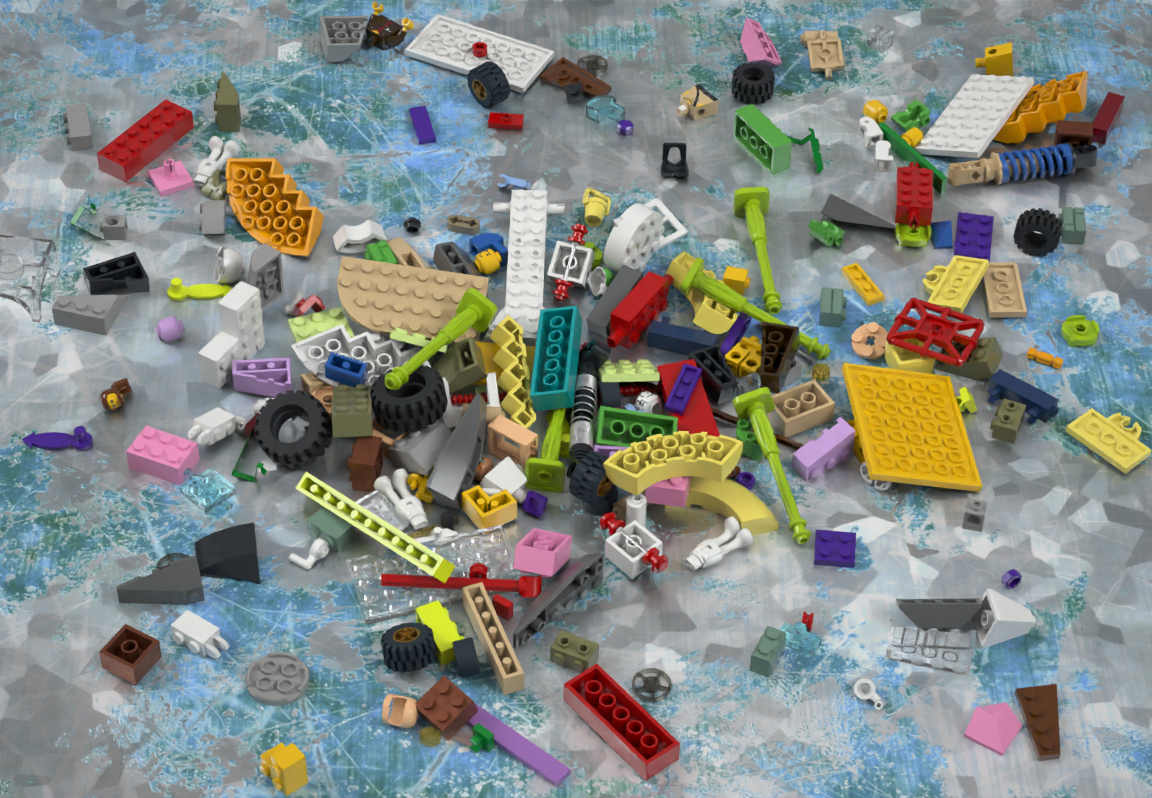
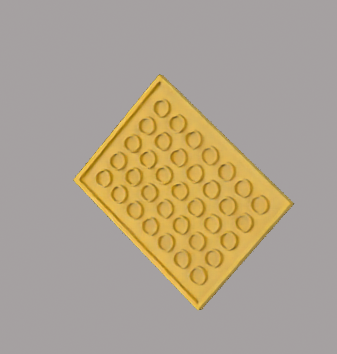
M843 363L841 369L871 480L981 491L983 486L950 376Z

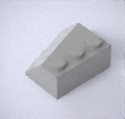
M369 15L320 16L318 33L326 62H343L361 48Z
M265 243L252 252L247 284L258 288L260 291L261 311L285 293L281 252Z
M59 296L52 307L54 324L107 335L126 304L128 296Z
M436 421L433 425H428L423 430L410 431L407 437L396 440L393 443L394 445L388 448L395 468L405 469L408 472L422 475H430L432 473L431 468L434 466L435 461L453 432L443 422Z

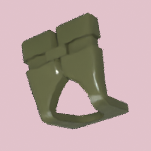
M218 169L206 181L207 183L202 186L200 192L212 200H224L227 194V181L221 183L220 176L222 174L226 178V173Z

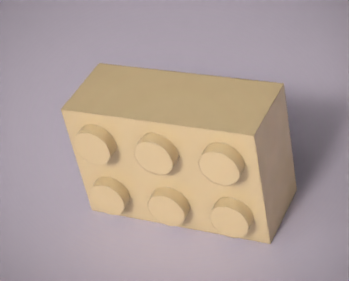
M814 379L772 395L775 408L767 413L770 423L780 435L788 438L833 420L835 403Z

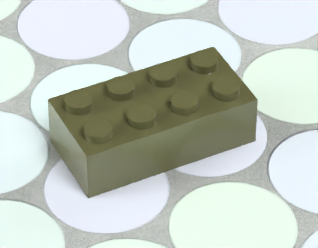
M359 384L356 387H348L347 385L333 387V437L373 436L372 401L370 398L372 386Z

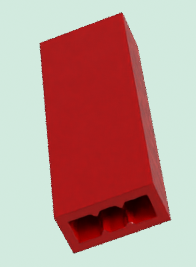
M694 359L657 366V371L660 373L658 384L665 404L684 363L697 367ZM700 378L683 416L669 411L668 414L672 417H678L677 431H689V434L707 432V435L719 437L720 433Z

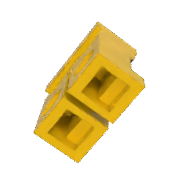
M753 335L750 338L743 337L741 342L737 343L725 355L726 364L731 368L736 378L739 376L738 379L751 385L757 382V377L760 375L762 344H760L758 337Z

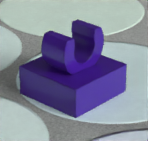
M530 490L527 492L522 510L541 517L547 506L548 498Z

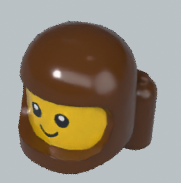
M124 378L114 382L110 389L100 394L99 401L103 409L113 411L125 407L123 397L133 393L128 379Z

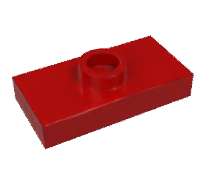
M490 112L488 128L522 130L524 114Z

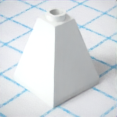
M986 589L980 600L982 608L972 617L981 646L984 648L1027 634L1036 624V618L1032 615L1030 609L992 589Z

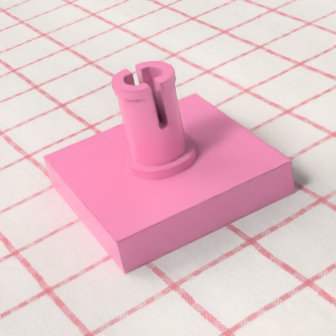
M168 159L167 164V160H164V166L148 171V177L161 197L194 187L193 180L181 161L174 162L173 159Z

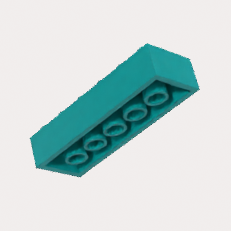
M577 305L540 310L530 398L536 411L568 408L574 405L583 322Z

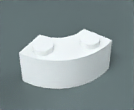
M369 219L357 226L342 225L332 236L336 251L346 254L365 253L367 245L377 244V242L383 240L386 241L383 227Z

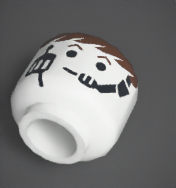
M643 390L633 399V407L637 411L641 410L642 412L659 414L661 411L660 398L649 391Z

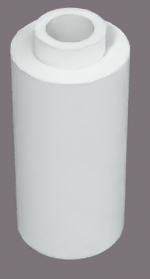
M630 494L627 497L626 526L636 520L646 528L647 499L643 494L638 496Z

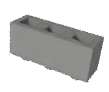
M86 103L65 106L66 113H63L64 123H66L64 125L67 145L71 144L72 151L93 149Z

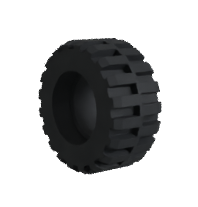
M421 365L409 375L407 383L402 384L398 390L386 387V374L380 375L370 390V398L377 422L393 432L400 431L401 433H406V431L415 432L418 429L423 430L428 425L436 423L437 419H440L447 409L448 400L442 376L429 366L424 367ZM392 369L386 371V374L392 372Z
M287 390L286 394L281 392L276 394L275 399L272 400L270 398L266 401L268 404L265 407H261L259 410L261 415H257L255 420L258 424L254 427L257 435L256 440L261 449L274 463H278L282 467H287L288 465L290 469H296L297 465H300L301 468L307 467V463H315L319 455L322 457L326 453L324 449L330 447L331 441L329 438L333 437L331 429L332 420L322 403L312 394H305L301 390H297L296 393L293 390ZM295 416L309 417V429L301 439L292 443L279 441V431L288 419Z

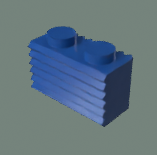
M332 352L325 364V378L356 387V385L364 384L367 379V363L359 362V360L356 361L355 359L352 360V358Z

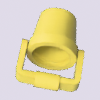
M590 187L584 191L582 200L585 209V223L593 227L601 225L604 215L607 216L609 214L611 204L609 197Z

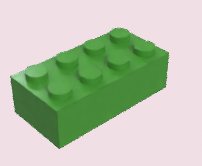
M753 104L735 110L733 138L771 175L789 169L792 147L791 139Z
M601 406L597 413L594 445L630 447L631 443L646 441V437L653 435H673V432H677L678 417Z

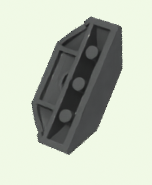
M979 598L896 599L898 608L918 628H922L924 631H933L934 628L953 631L955 628H961L982 608Z

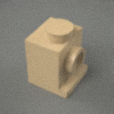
M313 373L301 374V385L305 393L311 394L313 391L322 390L323 386L329 385Z

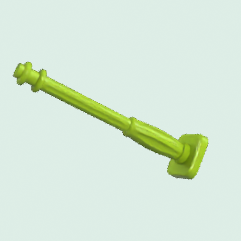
M763 186L739 188L734 192L733 212L738 218L746 217L752 245L756 248L765 292L762 297L765 303L764 309L770 314H777L782 309V303L779 301L781 297L775 290L766 248L768 240L763 217L769 211V189Z
M697 257L680 285V293L684 296H688L692 288L699 289L718 303L736 310L738 313L742 311L761 323L763 321L787 325L747 302V298H744L727 285L706 276L703 273L705 263L700 257ZM799 331L800 345L807 349V353L814 352L818 355V360L822 358L827 359L831 352L829 344L825 343L822 345L818 342L817 337L812 339Z
M469 288L466 290L456 308L457 315L438 332L436 338L401 367H394L392 372L385 375L386 387L392 390L400 389L402 384L407 383L411 373L445 344H451L452 341L462 336L470 327L478 332H485L497 313L496 305L476 289Z
M763 387L739 395L732 401L739 420L745 418L751 420L757 442L762 450L763 457L770 464L790 520L788 529L794 532L792 540L800 545L805 544L809 541L811 532L805 529L807 521L801 518L779 459L780 450L778 449L775 434L767 417V413L775 408L769 388Z
M566 408L554 409L551 426L547 428L542 444L540 458H529L526 462L525 477L527 482L525 486L528 489L561 493L564 489L565 465L558 461L561 451L562 435L564 434L562 425Z

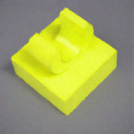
M967 387L959 389L961 396H957L956 399L960 412H963L966 408L970 413L978 411L974 398Z

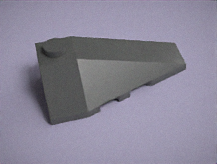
M831 193L821 211V214L824 215L823 218L830 222L835 220L837 222L894 229L895 225Z
M196 555L176 559L169 562L170 566L161 570L156 568L152 570V574L146 577L138 576L116 586L119 603L186 605L204 601L203 586Z

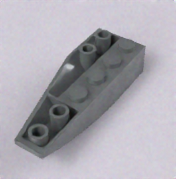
M450 241L435 245L433 262L438 270L482 276L468 254L454 242Z
M476 394L443 447L438 459L435 461L431 476L427 479L426 488L442 506L461 510L462 492L470 489L475 477L485 439L487 404L480 394Z
M600 552L585 555L556 577L539 594L525 612L513 633L514 648L517 649L522 644H526L537 632H541L546 625L555 621L564 611L571 609L577 601L585 598L591 590L602 584L604 554Z

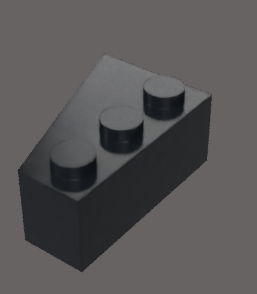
M136 252L83 268L84 283L90 295L150 292L149 278Z
M719 344L691 352L687 359H694L696 366L702 369L700 378L704 390L717 404L733 400L737 385L736 378L731 368L727 366L726 357L722 355Z

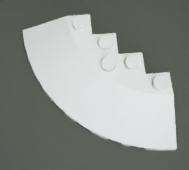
M343 324L291 345L292 350L305 367L333 387L345 384L325 378V364L332 352L352 358V360L366 362L367 379L364 384L373 386L375 380H378L380 375L386 374V371L394 367L404 365L421 350L417 346L401 353L394 339L375 345L368 331L350 338ZM428 361L422 364L424 367H431Z

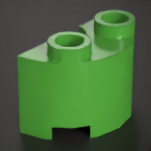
M916 99L907 105V109L904 112L899 111L891 116V120L906 132L913 127L920 129L929 124L930 109Z
M818 220L810 221L809 228L811 232L809 235L828 247L834 244L837 246L841 244L845 233L844 230L830 221H823L822 223Z
M749 418L739 420L735 439L743 442L741 457L745 455L751 457L753 461L762 460V450L755 434L750 432L753 430L752 423Z

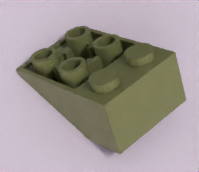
M222 72L221 79H218L217 82L218 90H216L215 94L217 101H214V111H217L215 124L218 125L219 132H240L241 112L239 94L226 74Z
M472 337L455 343L432 366V369L436 370L442 378L445 377L449 385L450 394L487 378L481 349Z
M984 337L978 339L977 347L972 350L968 359L961 367H955V365L937 360L934 368L973 380L990 379L996 373L1003 353L996 337ZM951 342V344L954 346L957 352L961 355L966 345L958 342ZM945 348L941 349V354L950 356Z

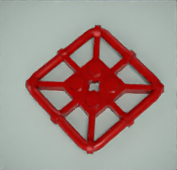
M911 298L905 304L900 314L896 315L894 324L887 334L886 341L890 345L920 354V357L925 358L926 356L955 365V367H961L968 359L972 350L977 347V341L984 330L985 323L982 319L953 311L950 307L944 308L917 298ZM911 309L917 311L921 317L920 320L907 316ZM926 309L942 315L941 317L930 314L926 311ZM951 317L963 322H954L948 320L947 318ZM904 324L915 328L914 330L898 332L899 328ZM975 329L971 337L957 333L958 331ZM915 338L922 342H925V344L923 345V347H920L903 340ZM952 341L966 345L961 355L951 344ZM932 344L945 348L950 356L929 350Z

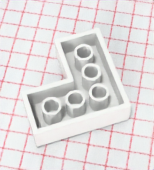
M242 281L218 302L221 331L198 352L201 380L219 389L233 376V360H251L253 355L262 349L265 344L260 291L258 288Z

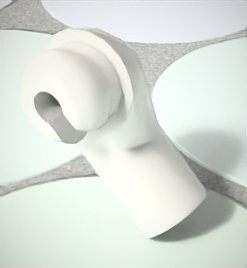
M297 293L292 305L285 306L286 315L294 316L292 312L297 308L295 304L304 298L302 294Z
M236 416L235 428L238 432L243 433L247 422L243 417Z

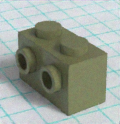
M1003 399L1002 405H998L995 412V417L997 418H993L991 421L992 438L1014 444L1024 419L1026 405Z
M563 630L559 632L550 647V661L573 669L576 672L582 673L595 665L599 658L598 643Z

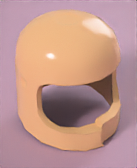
M388 694L382 706V722L386 725L402 728L414 726L419 718V711L415 704L417 701L411 697ZM392 699H393L392 710H391V714H390V717H389V713H390V708H389V707H390V703H391V701H392Z

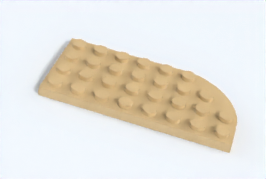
M342 256L337 279V291L341 305L347 315L364 329L378 334L389 335L391 330L395 331V328L407 330L408 335L413 336L414 332L425 335V339L431 341L432 337L436 338L438 332L457 315L456 308L466 290L474 288L486 297L489 278ZM470 327L462 336L452 341L451 344L458 343L469 337L479 342L481 332Z

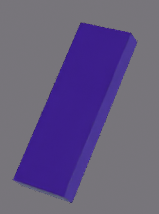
M426 106L409 108V115L418 143L436 142Z
M684 363L664 406L665 411L683 416L701 377V368Z

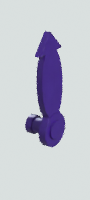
M78 426L74 429L75 435L73 436L60 432H46L37 435L33 432L23 438L22 442L30 449L33 446L51 450L72 446L76 450H86L92 446L93 439L91 434L86 432L85 427Z

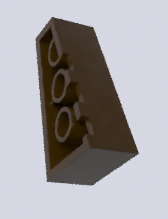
M762 321L761 388L767 387L771 393L777 394L781 392L800 345L799 327Z

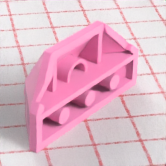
M747 17L740 40L743 51L748 58L747 61L764 64L766 67L781 66L782 61L767 33L762 30V25Z

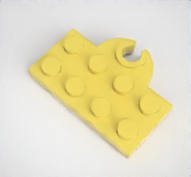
M954 255L948 267L941 265L933 266L934 269L926 273L927 279L923 278L924 289L931 295L927 302L944 308L950 307L951 310L962 313L987 271L989 260Z
M1091 408L1066 427L1068 434L1125 474L1149 457L1152 451L1139 441L1142 427L1136 422L1132 428H1125L1124 426L1130 424L1131 418L1122 416L1121 412L1105 418Z

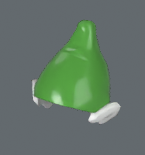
M596 267L589 273L586 282L589 283L593 295L600 297L616 275L607 268Z

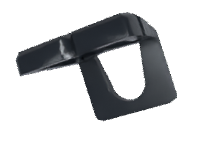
M663 143L662 177H674V175L676 177L689 176L686 162V143ZM672 147H677L680 150L681 160L675 164L668 160L669 150Z

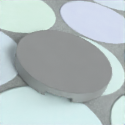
M271 652L267 656L251 663L247 669L245 680L249 694L256 701L265 705L281 706L296 701L306 692L310 676L308 667L298 656L288 652Z

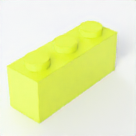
M439 600L415 608L416 622L426 624L432 629L436 657L440 664L444 665L455 661L452 642L464 639V637L459 636L457 626L454 621H450L446 607H442Z

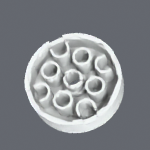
M636 203L621 215L622 221L618 227H613L605 246L603 261L607 265L606 268L615 273H618L623 265L643 272L653 252H656L660 246L658 241L664 232L662 215L641 203Z

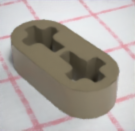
M451 215L447 218V229L456 233L476 235L480 232V222L476 218Z

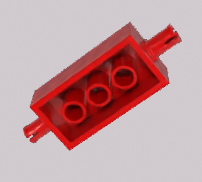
M911 162L908 167H897L895 223L908 224L910 228H913L914 225V229L918 228L919 225L931 226L933 170L920 168L917 162H915V166L914 162Z
M649 271L610 313V337L607 338L606 343L611 348L620 345L629 349L634 343L638 342L640 336L647 332L652 321H656L661 312L667 309L669 304L667 295L669 287L674 283V278L669 274H665L662 277Z

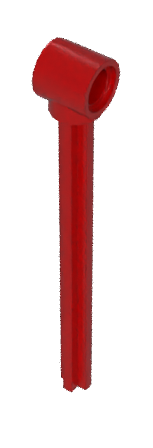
M381 574V586L462 590V587L482 582L486 591L519 592L521 597L537 598L542 592L541 576L519 577V580L449 577L446 583H443L433 576Z

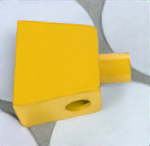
M1012 43L985 48V57L975 58L976 68L986 67V75H1009L1013 77Z

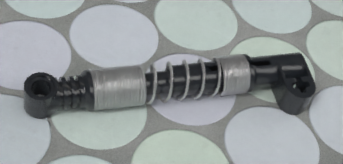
M595 338L579 351L574 396L575 403L572 407L569 440L571 464L566 472V476L570 479L581 459L594 451L598 379L595 375L596 371L608 360L611 354V347Z

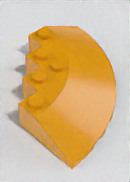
M1084 71L1066 75V79L1059 81L1052 79L1044 86H1041V84L1032 86L993 140L1007 144H1018L1025 140L1027 133H1041L1044 131L1047 123L1053 122L1057 124V120H1064L1067 113H1080L1086 105L1088 72Z
M227 158L226 190L230 206L243 228L261 244L265 243L283 254L309 257L322 229L324 216L317 207H309L310 199L303 190H296L297 183L290 174H283L284 168L276 158Z

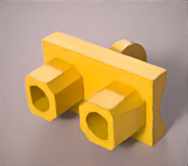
M410 474L407 478L410 489H418L415 496L430 504L433 495L426 488L427 479L431 474L425 475L424 479L422 474Z

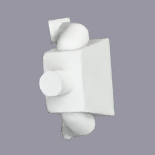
M507 456L484 476L479 486L489 497L507 489L514 499L522 505L527 496L522 490L527 482V478L525 477L523 467L515 464Z

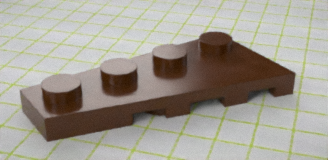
M564 57L540 75L541 81L564 89L566 85L581 82L584 95L600 101L612 91L610 85Z
M1057 684L1017 688L1015 696L1038 761L1059 759L1060 736Z

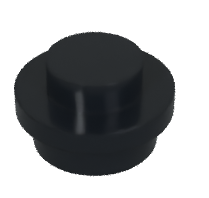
M414 217L406 219L403 222L405 231L417 233L421 228V221Z
M443 512L441 515L442 527L454 530L459 524L458 516L454 512Z

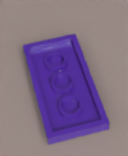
M958 212L954 255L989 260L990 263L994 216Z

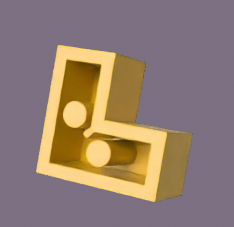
M479 485L462 492V510L483 534L517 518V501L507 489L491 497Z
M281 742L260 755L261 772L264 776H269L274 787L278 791L281 790L286 796L308 784L306 757L294 743L285 746Z

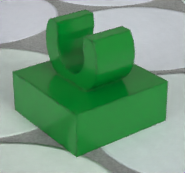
M477 723L472 728L473 737L470 739V742L473 745L470 746V749L478 753L483 748L489 753L494 748V734L480 723Z

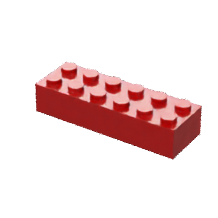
M165 99L97 153L99 170L126 183L194 128L192 111Z
M598 664L593 665L564 684L563 700L645 781L679 760L680 743Z

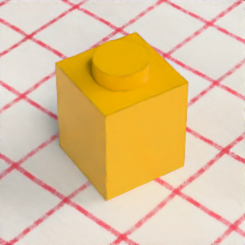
M727 266L723 282L740 295H744L745 289H749L751 278L748 277V270Z

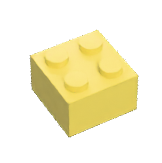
M915 338L903 340L920 347H923V345L925 344V342H922ZM886 341L884 358L890 369L933 374L934 359L926 356L925 358L920 357V354L890 345Z

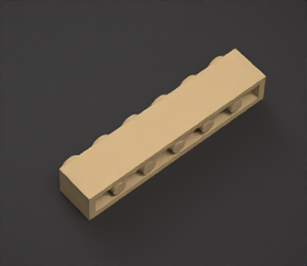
M483 583L462 587L463 605L503 694L506 695L524 690V672Z

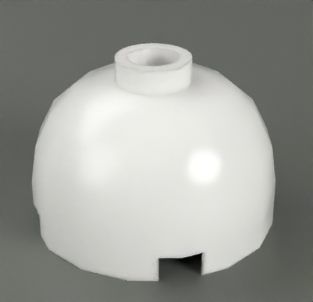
M221 247L217 253V256L220 258L218 262H215L214 279L217 280L216 283L231 284L238 280L241 274H244L246 265L243 263L240 253L236 250Z

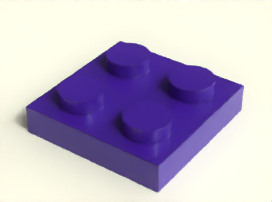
M816 529L814 565L854 568L856 533Z

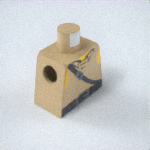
M696 84L680 96L679 107L676 108V113L679 117L687 115L694 121L718 113L719 100L700 84Z

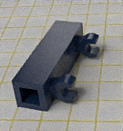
M663 316L661 322L652 321L647 335V346L686 355L713 345H720L717 342L718 334H713L706 330L700 331L669 324L671 318Z
M1001 369L989 380L987 393L991 396L987 401L995 404L998 399L1002 401L1007 399L1025 404V413L1030 415L1026 422L1032 425L1038 419L1047 423L1059 411L1057 407L1059 399Z

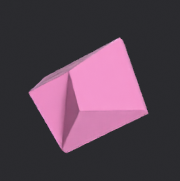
M1006 702L977 706L964 733V737L1002 756L1021 730L1022 724Z

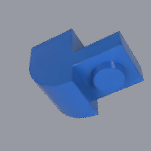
M483 233L469 239L470 253L474 257L487 249H492L494 253L498 252L502 259L499 262L500 266L503 267L508 264V249L504 246V238L495 233Z

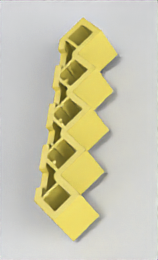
M508 315L496 326L490 335V338L501 347L493 358V361L504 370L497 380V384L508 393L501 402L500 407L511 416L509 420L529 430L536 421V413L533 411V403L530 398L529 367L526 365L527 354L522 339L523 328Z

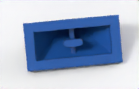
M951 220L932 222L930 227L934 249L952 248Z

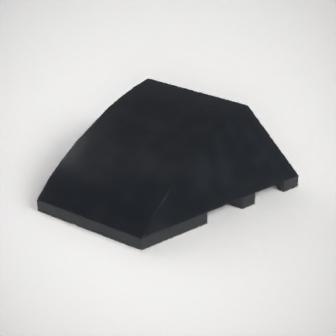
M254 522L214 532L195 542L200 576L219 579L231 577L236 578V581L246 579L260 584Z

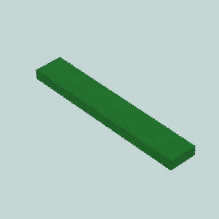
M884 122L879 123L878 126L883 132V140L891 144L890 149L908 165L914 162L915 166V162H917L920 168L933 170V187L940 194L946 192L948 178Z

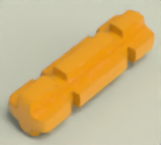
M1032 347L1027 351L1026 357L1034 360L1035 358L1037 362L1048 366L1053 365L1052 367L1060 369L1063 365L1062 358H1054V355L1043 351L1037 352V349Z

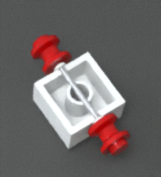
M582 224L571 226L570 229L573 231L572 237L567 238V241L570 243L557 241L547 274L549 279L555 281L554 283L557 285L556 290L551 292L555 300L564 302L565 299H569L567 290L572 288V286L586 288V280L591 271L595 253L590 248L582 247L585 245V241L582 240L583 236L589 232L586 226Z
M613 512L606 513L601 517L600 528L604 531L609 529L610 536L605 540V557L631 579L651 566L652 571L656 574L667 569L669 559L666 555H662L663 542L636 520L625 526L626 524L622 519L616 520L617 516Z

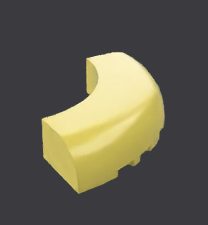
M685 251L672 260L666 274L674 278L672 285L679 291L681 283L696 258ZM703 270L706 276L713 279L716 278L713 271ZM718 279V280H717V281H719V282L725 284L721 279ZM692 288L689 295L686 296L695 310V317L692 322L713 334L727 332L738 317L736 310L718 303L699 289Z
M689 431L673 432V435L667 436L657 434L646 437V441L633 442L629 448L623 451H617L603 463V467L606 471L605 474L613 484L637 496L649 486L675 477H703L722 483L736 467L742 453L743 442L724 435H719V437L707 435V432L689 434Z
M692 477L685 506L691 507V504L702 506V509L717 515L721 514L726 518L732 516L738 521L740 530L746 528L752 536L779 530L778 522L767 505L744 486L728 478L720 483L708 478ZM664 505L665 508H667V507H674V506Z

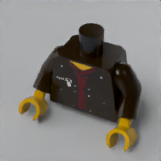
M377 1L373 2L372 7L375 11L373 14L371 13L365 29V46L367 48L376 46L381 50H386L392 46L400 45L405 40L406 31L413 29V22L405 17L402 20L403 26L383 15L378 16V14L384 11V6L381 3L378 7Z

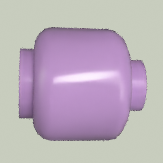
M175 316L161 319L158 321V326H155L160 341L163 340L165 343L181 339L182 331H185L182 320L178 321Z

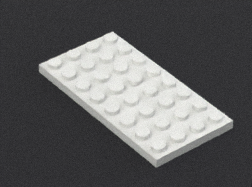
M437 14L405 49V55L468 75L471 69L487 61H492L505 73L510 89L524 93L552 60L554 51ZM484 42L487 44V55L485 57L478 58L473 55L472 46L474 43Z
M971 75L926 133L924 139L915 147V150L925 155L979 158L1034 85V79L1025 76Z

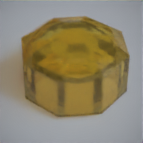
M817 363L813 366L812 377L817 381L829 379L830 367L824 363Z
M426 727L421 730L420 743L426 747H435L440 744L441 732L433 727Z

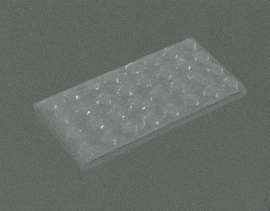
M502 525L421 543L456 566L449 577L469 578L470 566L475 563L484 564L488 568L487 578L519 580V577H522V573L518 569H513L514 553ZM393 550L345 560L366 625L416 614L415 608L439 600L442 607L463 603V593L459 589L381 586V574L432 576ZM486 591L488 596L506 593L502 591Z

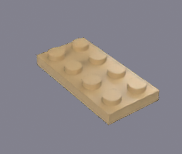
M1017 262L989 263V267L982 278L989 318L1026 317L1027 308Z

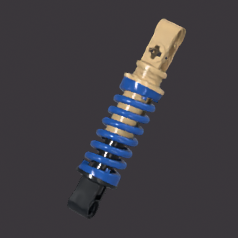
M1065 142L1057 146L1050 145L1047 148L1039 147L1038 149L1006 151L1003 154L992 152L989 159L981 158L977 161L951 163L948 167V183L953 186L977 182L986 183L992 180L994 185L1008 183L1009 178L1012 182H1016L1018 177L1021 181H1025L1027 176L1033 180L1036 175L1038 178H1043L1045 174L1047 177H1052L1054 173L1056 176H1060L1062 172L1064 175H1073L1077 168L1094 167L1096 165L1097 147L1089 144L1073 147L1070 142Z

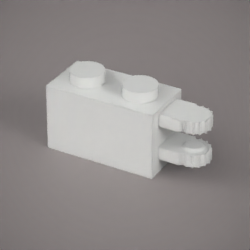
M217 407L195 418L193 427L189 430L187 437L191 440L197 439V443L201 445L205 443L211 445L234 432L236 416Z
M186 610L171 625L174 641L188 647L195 654L198 653L203 657L208 655L213 657V659H218L221 654L216 647L223 651L229 648L228 642L220 637V629L189 610Z

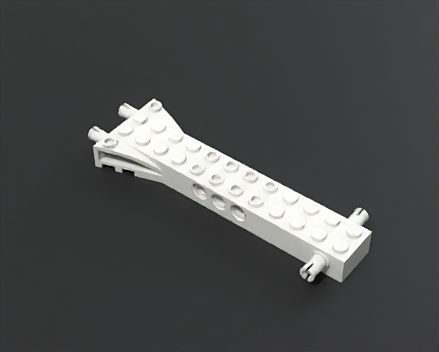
M512 190L509 203L493 202V214L508 213L510 215L505 307L501 309L489 326V330L485 335V342L495 343L490 338V335L496 326L509 315L523 328L522 339L525 346H536L540 310L545 309L543 307L547 216L549 214L565 215V204H549L547 202V191Z

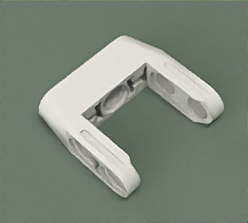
M495 372L487 373V406L500 407ZM444 377L442 379L448 404L442 420L453 432L461 420L462 408L451 407L449 385Z

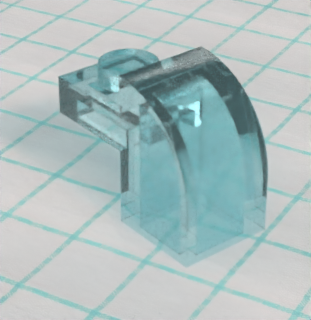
M596 96L586 103V118L598 124L606 118L618 123V121L625 119V107L617 104L616 97Z

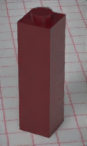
M1108 92L1092 123L1093 142L1105 145L1122 111L1125 96Z

